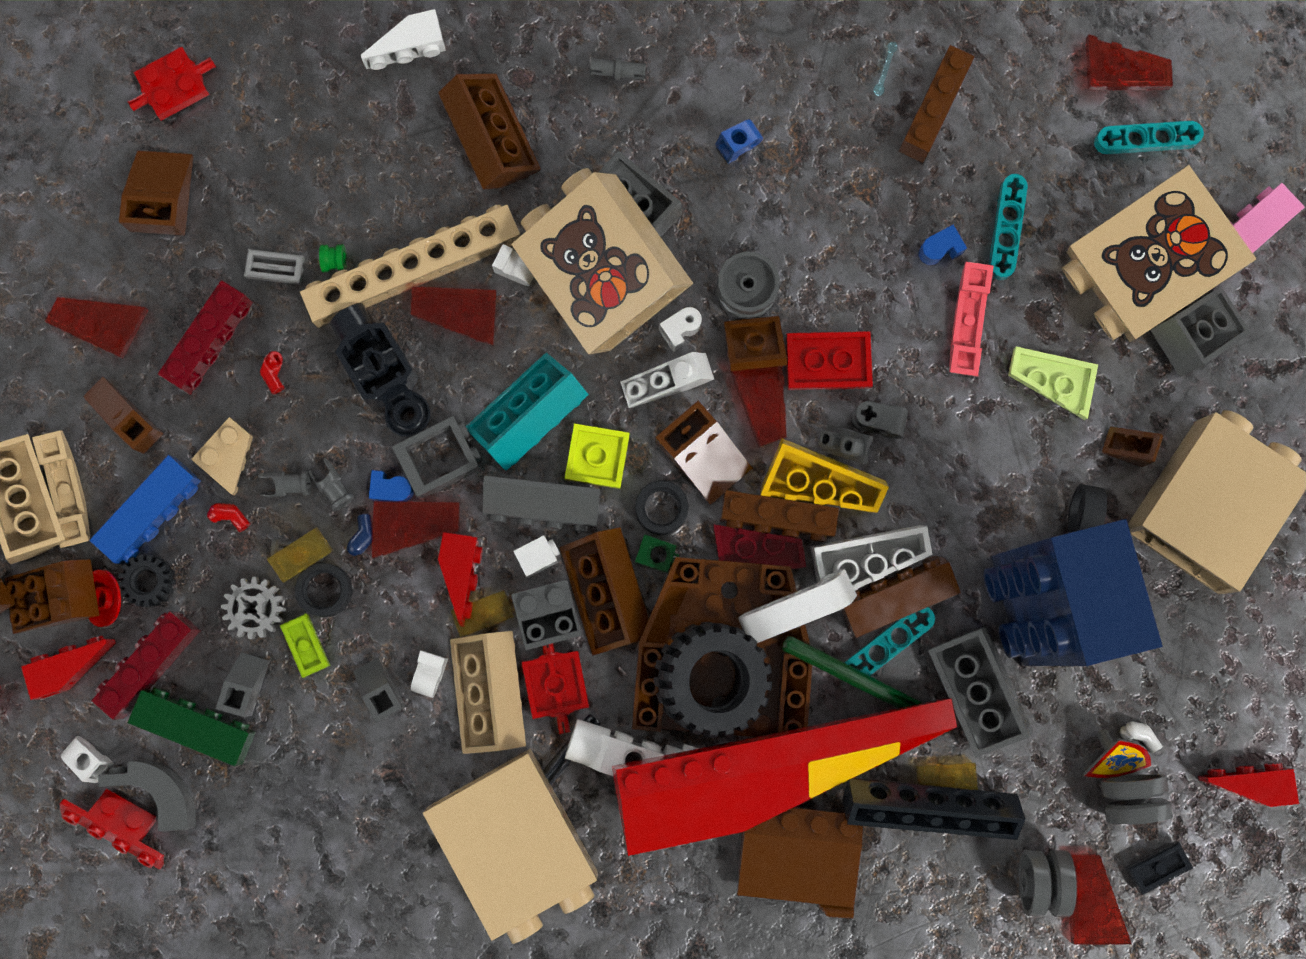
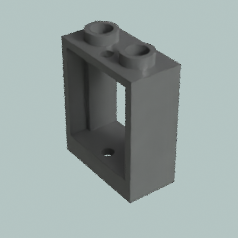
M454 416L392 446L417 498L420 500L481 470L478 462L482 461V458L475 445L469 446L466 437L470 436L465 424L463 421L457 422ZM452 428L469 463L425 484L409 449Z

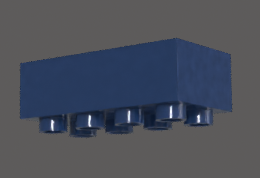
M1127 519L1051 537L993 555L991 559L994 567L984 569V581L992 602L1003 600L1009 623L999 626V636L1003 650L1009 659L1018 657L1021 666H1090L1163 647Z

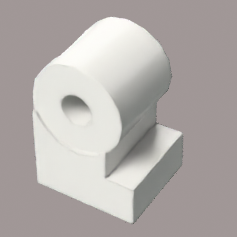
M503 244L492 264L494 273L522 285L530 286L534 276L513 248Z
M687 307L659 324L658 330L673 352L683 347L684 336H692L698 332L702 316L697 309Z
M420 651L417 661L418 665L411 684V691L433 698L442 679L448 659L426 651Z
M76 736L60 755L62 760L82 782L97 783L98 775L105 774L114 764L107 756L102 755L89 741L80 736Z

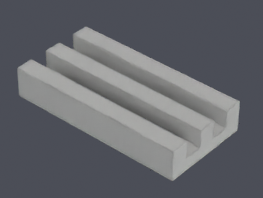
M248 249L244 277L246 279L301 285V274H303L304 270L302 267L303 263H305V257L302 255ZM253 258L295 262L296 267L253 262ZM252 268L294 273V276L254 272Z

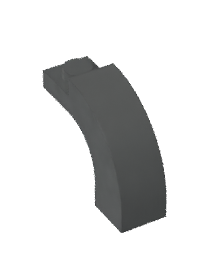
M150 760L128 761V772L127 766L109 768V773L98 775V787L134 785L149 792L157 805L158 831L188 830L196 827V812L192 794L184 780L169 767Z

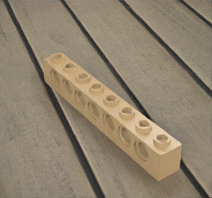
M495 205L487 209L486 213L481 216L464 218L460 222L461 224L450 228L447 226L440 228L431 237L426 239L424 237L416 238L405 248L400 250L398 248L390 249L383 254V257L374 261L373 259L364 260L355 269L350 271L341 270L334 273L331 279L324 282L314 281L308 284L305 290L300 291V294L312 322L320 328L329 324L338 312L351 305L364 304L367 308L500 251L503 244L512 247L511 244L521 235L508 205L502 207L501 205ZM486 227L495 228L494 234L488 237L483 236L481 232ZM462 237L470 239L467 246H456L458 239ZM441 248L444 250L441 257H430L434 249ZM408 260H418L415 268H405V263ZM382 271H392V275L389 279H379V275ZM357 281H366V286L363 290H353L354 284ZM334 291L340 292V297L337 301L328 302L330 293Z

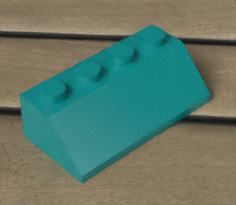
M546 352L466 425V428L487 453L507 471L528 450L537 445L541 438L553 427H556L569 412L578 407L589 394L570 371Z

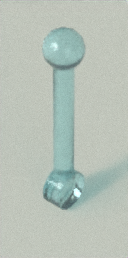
M890 42L887 46L888 55L880 80L873 89L876 96L883 95L885 91L883 85L893 54L898 49L896 42Z

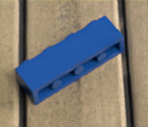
M168 455L89 541L113 563L121 565L130 563L129 559L138 556L140 552L138 549L145 542L155 538L159 532L158 527L165 520L168 521L177 514L178 506L184 499H190L197 492V485L201 480L177 458Z

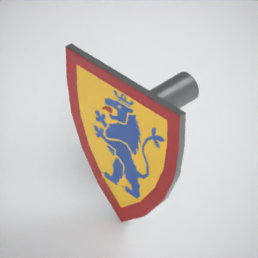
M1104 729L1099 731L1097 736L1105 752L1083 775L1095 778L1127 775L1150 767L1151 757L1146 748L1137 742L1125 739H1117L1113 742L1108 730Z

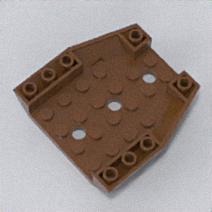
M675 557L639 641L632 722L633 730L661 732V729L689 731L675 723V720L663 710L664 705L658 701L656 696L659 688L654 686V677L658 676L659 669H656L655 665L657 660L661 661L664 653L661 652L665 644L670 645L673 642L671 637L674 634L685 632V627L692 624L700 625L701 622L722 623L743 630L738 620L739 616L797 592L791 567ZM733 582L736 584L738 591L735 597L729 599L722 595L721 588L724 583ZM805 624L757 643V647L763 648L767 655L764 662L771 666L772 673L767 674V680L772 681L771 690H766L764 696L769 700L766 707L760 706L757 710L761 715L756 721H747L748 728L742 732L734 730L733 735L758 737L808 727L813 665L782 649V645L788 636L810 645ZM716 651L703 655L695 663L690 673L689 687L694 700L703 706L712 707V702L716 697L722 696L727 698L734 687L735 669L727 655H721Z

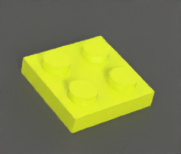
M574 424L565 480L621 489L630 433Z

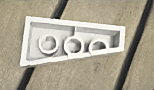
M923 525L810 546L816 582L818 583L822 578L835 571L845 569L855 591L866 584L884 578V576L894 571L901 570L933 555L928 528Z

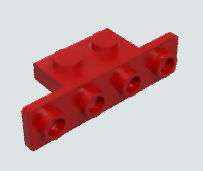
M108 789L103 792L89 812L66 799L60 802L61 817L69 824L74 826L77 823L87 828L86 831L92 837L99 840L104 838L110 841L112 846L123 854H127V852L137 857L138 862L145 867L152 868L154 866L157 869H161L164 865V855L141 842L155 824L156 816Z

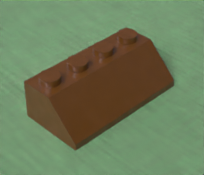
M456 74L438 92L483 190L506 187L541 170L497 74Z
M621 527L596 532L561 546L560 551L592 656L639 642L649 618Z

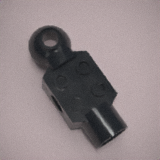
M354 304L338 312L330 321L332 329L341 342L335 353L363 400L370 407H385L384 419L387 427L393 433L401 437H412L422 432L430 420L431 410L428 402L422 395L412 392L419 377L385 323H375L364 304ZM409 410L415 411L412 420L403 421L405 412Z

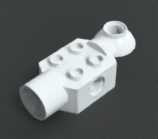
M577 719L565 759L584 764L599 772L613 776L612 766L625 763L627 754L633 751L639 753L638 760L698 748L684 744L683 749L666 745L664 751H661L662 747L657 743L643 739L642 744L633 742L634 738L632 735L620 731H615V734L611 735L610 729Z

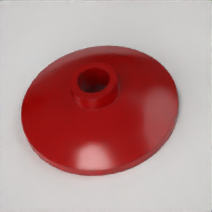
M95 570L93 571V578L100 616L89 618V621L97 627H107L114 623L119 615L121 592L117 580L109 571Z

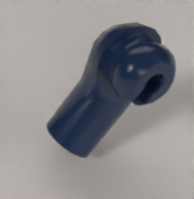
M370 514L357 516L358 531L347 544V551L353 556L362 554L374 540Z

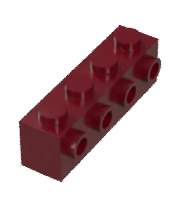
M221 280L158 372V375L191 395L201 384L203 376L209 367L217 360L219 352L225 343L232 338L236 327L246 317L253 302L246 295Z
M169 611L160 615L154 623L155 628L149 635L142 636L134 646L136 650L129 658H123L116 665L115 670L117 672L111 679L104 680L96 688L95 692L97 695L91 701L112 720L124 719L134 708L141 690H150L201 631L180 612Z

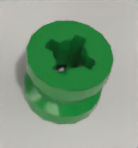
M337 244L335 247L320 245L319 262L322 273H328L333 269L338 271L346 270L347 256L344 244Z

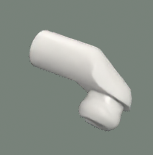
M1131 721L1126 723V726L1120 728V734L1123 739L1130 741L1133 738L1135 740H1142L1151 754L1163 747L1147 724Z

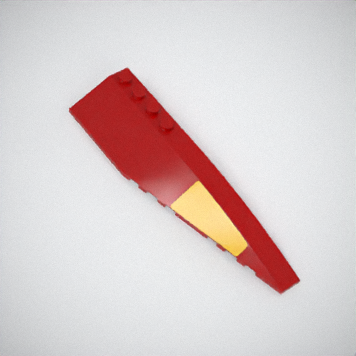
M952 698L612 766L627 855L631 856L747 831L849 779L956 728L957 724Z

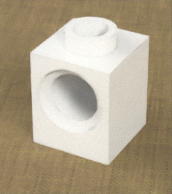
M544 535L514 550L528 578L559 563L555 557L560 554L553 539L547 541Z

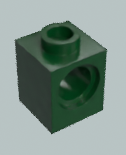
M644 534L635 563L667 574L669 568L671 569L675 557H679L680 554L675 552L677 545ZM655 548H662L667 554L666 560L662 563L653 562L650 558L651 551Z

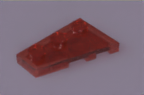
M374 501L372 558L375 559L441 538L443 532L452 534L460 532L459 502Z

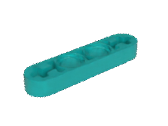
M1195 121L1107 126L1096 135L1094 145L1102 154L1190 149L1202 140L1204 131L1202 126ZM1187 130H1189L1190 134H1194L1195 136L1191 140L1189 136H1180L1176 140L1177 135H1182ZM1156 131H1165L1169 136V141L1167 143L1159 142L1156 139ZM1129 133H1138L1142 138V143L1139 145L1132 144L1128 138ZM1106 135H1108V138L1111 140L1118 139L1121 136V140H1115L1110 146H1108L1107 141H1103L1102 139Z
M1019 174L1007 176L1000 186L988 264L994 266L992 277L996 280L1008 279L1016 268L1028 189L1026 179ZM1015 182L1016 187L1020 189L1015 193L1014 199L1009 200L1012 188L1007 186ZM1007 207L1013 208L1017 213V218L1013 221L1005 219L1003 209ZM1001 234H1009L1013 239L1012 246H1002L999 242V236ZM1002 254H1008L1004 259V266L1008 267V269L1001 273L1000 268L995 265H998L1002 260Z
M929 607L918 611L919 614H927L925 618L927 624L925 626L917 624L912 629L916 631L915 635L903 623L906 619L908 624L913 623L917 619L916 614L913 613L894 622L844 663L857 666L863 662L859 659V656L863 654L865 661L872 668L868 670L867 666H863L859 671L871 676L931 629L935 622L933 611ZM896 628H901L906 633L905 642L899 645L891 639V633ZM874 645L881 646L884 650V657L879 662H875L869 657V650Z

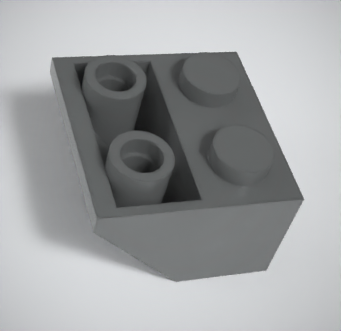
M568 580L511 594L525 651L582 636Z

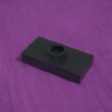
M1174 841L1132 863L1126 869L1139 894L1144 895L1193 869L1180 842Z

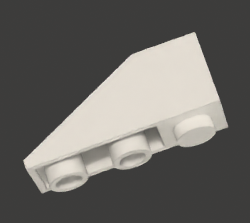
M435 9L408 15L362 53L361 58L366 69L379 70L385 68L387 64L396 62L401 64L409 63L413 58L422 56L434 57L439 55L440 52L446 51Z
M691 352L623 380L620 383L628 407L632 408L695 388L714 380L706 353Z

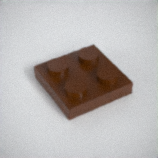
M779 316L724 321L730 371L787 365Z

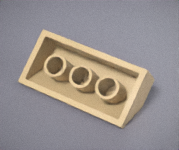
M28 434L0 442V544L6 560L9 564H14L41 555L65 542Z
M513 631L450 639L463 754L525 747V729Z

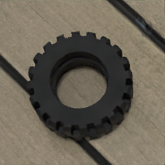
M701 622L700 625L692 624L685 627V632H677L671 637L673 642L670 645H664L661 650L664 656L661 661L657 660L655 668L659 669V674L654 677V686L659 688L656 696L658 701L664 705L663 710L669 717L675 720V723L695 734L717 738L718 735L723 737L733 736L734 730L742 732L748 728L747 721H756L761 714L757 710L760 706L766 707L769 700L764 696L766 690H771L772 681L767 680V674H771L772 671L770 664L764 662V659L767 657L764 649L757 647L758 641L751 635L745 634L743 630L726 624ZM713 651L726 654L734 665V687L723 702L712 707L703 706L692 697L689 687L690 673L695 663L703 655Z

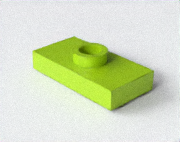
M306 613L280 625L302 678L331 666L309 614Z

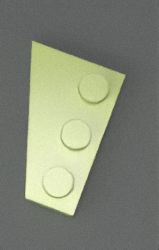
M1021 347L1013 349L1008 376L1083 420L1088 419L1098 364Z

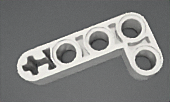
M841 569L825 576L812 586L748 611L739 616L738 620L744 633L751 635L759 643L841 610L850 605L857 597V594L846 570Z

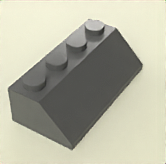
M484 475L483 514L489 516V521L506 523V518L518 519L517 524L534 526L535 521L545 522V527L552 529H562L563 525L574 526V531L590 532L591 528H597L601 500L600 489Z
M986 625L954 637L928 650L948 697L952 698L953 708L975 758L1031 736L1033 729Z

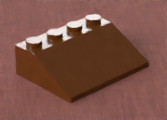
M791 808L742 832L737 896L854 908L862 849L863 826L848 825L845 813Z

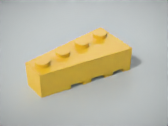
M782 438L760 488V496L781 497L787 500L814 502V504H828L840 506L841 508L878 513L889 486L886 480Z

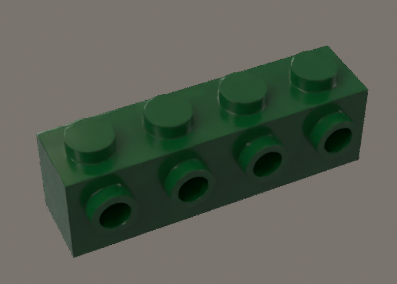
M153 687L152 690H141L127 722L128 724L232 766L243 765L256 734L255 731L248 729L250 724L238 719H233L232 722L222 719L223 713L210 708L202 711L195 708L196 702L182 697L179 698V701L168 697L170 692L158 687Z

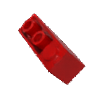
M443 532L438 561L459 626L464 627L465 619H470L472 614L473 602H469L471 591H476L478 574H474L476 563H481L483 547H479L477 537Z
M98 636L86 640L87 645L79 648L76 645L58 649L59 654L49 657L48 654H42L31 658L30 664L21 666L30 700L44 699L70 690L116 644L115 639H104V636Z
M1280 762L1264 764V769L1254 770L1252 765L1235 767L1236 772L1226 773L1224 768L1207 770L1208 775L1198 776L1199 781L1259 805L1277 807L1299 804L1294 769L1283 767Z

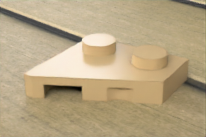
M229 417L191 460L230 494L235 496L239 488L237 484L241 470L243 471L245 467V456L250 449L253 436Z

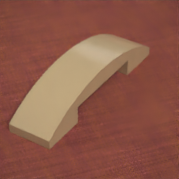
M60 430L32 437L39 465L44 466L53 506L65 538V542L59 544L60 548L88 542L90 540V529L83 488L72 452L63 431Z

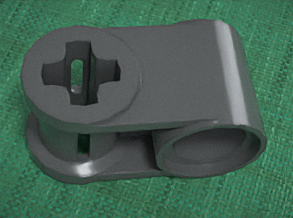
M865 401L852 412L851 422L860 431L871 432L888 438L902 439L908 409L895 405ZM867 411V416L871 417V419L865 421V416L861 414Z

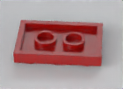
M871 331L786 334L788 390L868 389L873 387Z

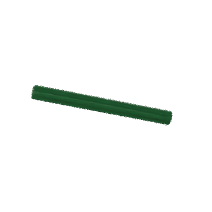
M788 636L782 645L783 651L896 708L922 704V702L794 637Z

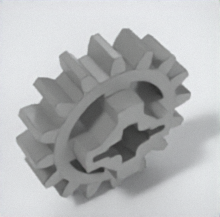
M252 577L250 584L247 579L243 578L241 579V587L235 584L231 585L233 594H224V597L229 601L228 604L221 605V608L227 610L228 614L224 615L222 619L231 621L228 626L229 630L238 628V637H243L247 633L248 639H255L256 633H258L260 638H265L266 630L275 632L276 627L273 624L275 622H283V619L278 615L279 612L286 611V608L279 605L280 602L285 600V597L276 596L280 588L278 586L269 588V580L264 579L260 584L258 577ZM251 589H259L263 592L258 593L256 596H252L247 591ZM237 601H238V602H239V607H238V612L236 613V604H237ZM251 603L258 604L255 607V609L257 610V614L250 613V611L252 610V607L250 606ZM271 603L272 609L271 614L269 615L268 609L269 604ZM255 620L260 626L251 628L245 626V624Z

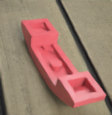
M965 262L953 322L949 373L978 376L982 348H980L987 295L990 293L993 265Z

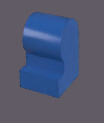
M749 119L721 132L715 145L729 164L737 160L743 153L756 147L763 140V136L752 120Z
M953 224L927 238L919 250V257L924 264L935 265L948 253L952 260L961 256L967 247Z
M371 471L370 500L390 503H406L411 500L414 490L405 477L396 476L389 480L385 472Z

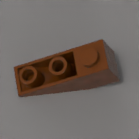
M102 377L83 396L110 428L133 450L144 454L164 434L105 377Z

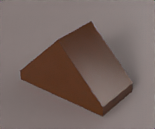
M1110 426L1102 453L1130 464L1144 467L1155 462L1163 435Z

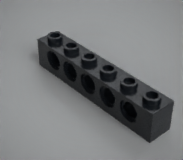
M852 778L848 780L842 798L848 825L1018 840L1026 820L1018 794Z

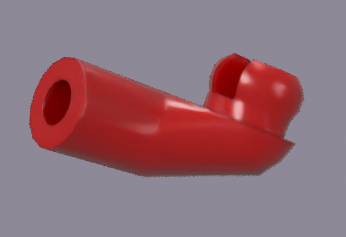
M278 351L268 353L260 369V375L273 395L285 388L278 377L283 357Z
M215 503L210 506L207 512V517L211 522L217 523V521L230 520L238 532L244 531L251 525L240 509L234 504Z

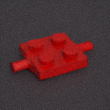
M180 47L133 72L140 83L142 94L127 102L134 112L149 104L162 121L210 95L204 85L202 74L216 68V65L211 57L195 64L190 60L184 48Z
M552 643L549 644V648L547 645L542 646L544 655L535 660L522 662L532 719L545 716L556 717L559 734H564L562 722H564L565 732H571L567 715L575 710L589 708L579 651L558 653L555 652L554 644Z

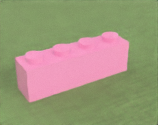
M1283 183L1274 189L1268 186L1256 197L1259 200L1257 204L1252 206L1249 203L1236 214L1239 219L1232 225L1252 253L1305 208Z

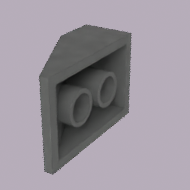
M617 151L598 172L617 175L660 237L682 215L681 201L620 151Z
M1222 286L1151 329L1156 341L1160 344L1180 377L1207 364L1251 333Z

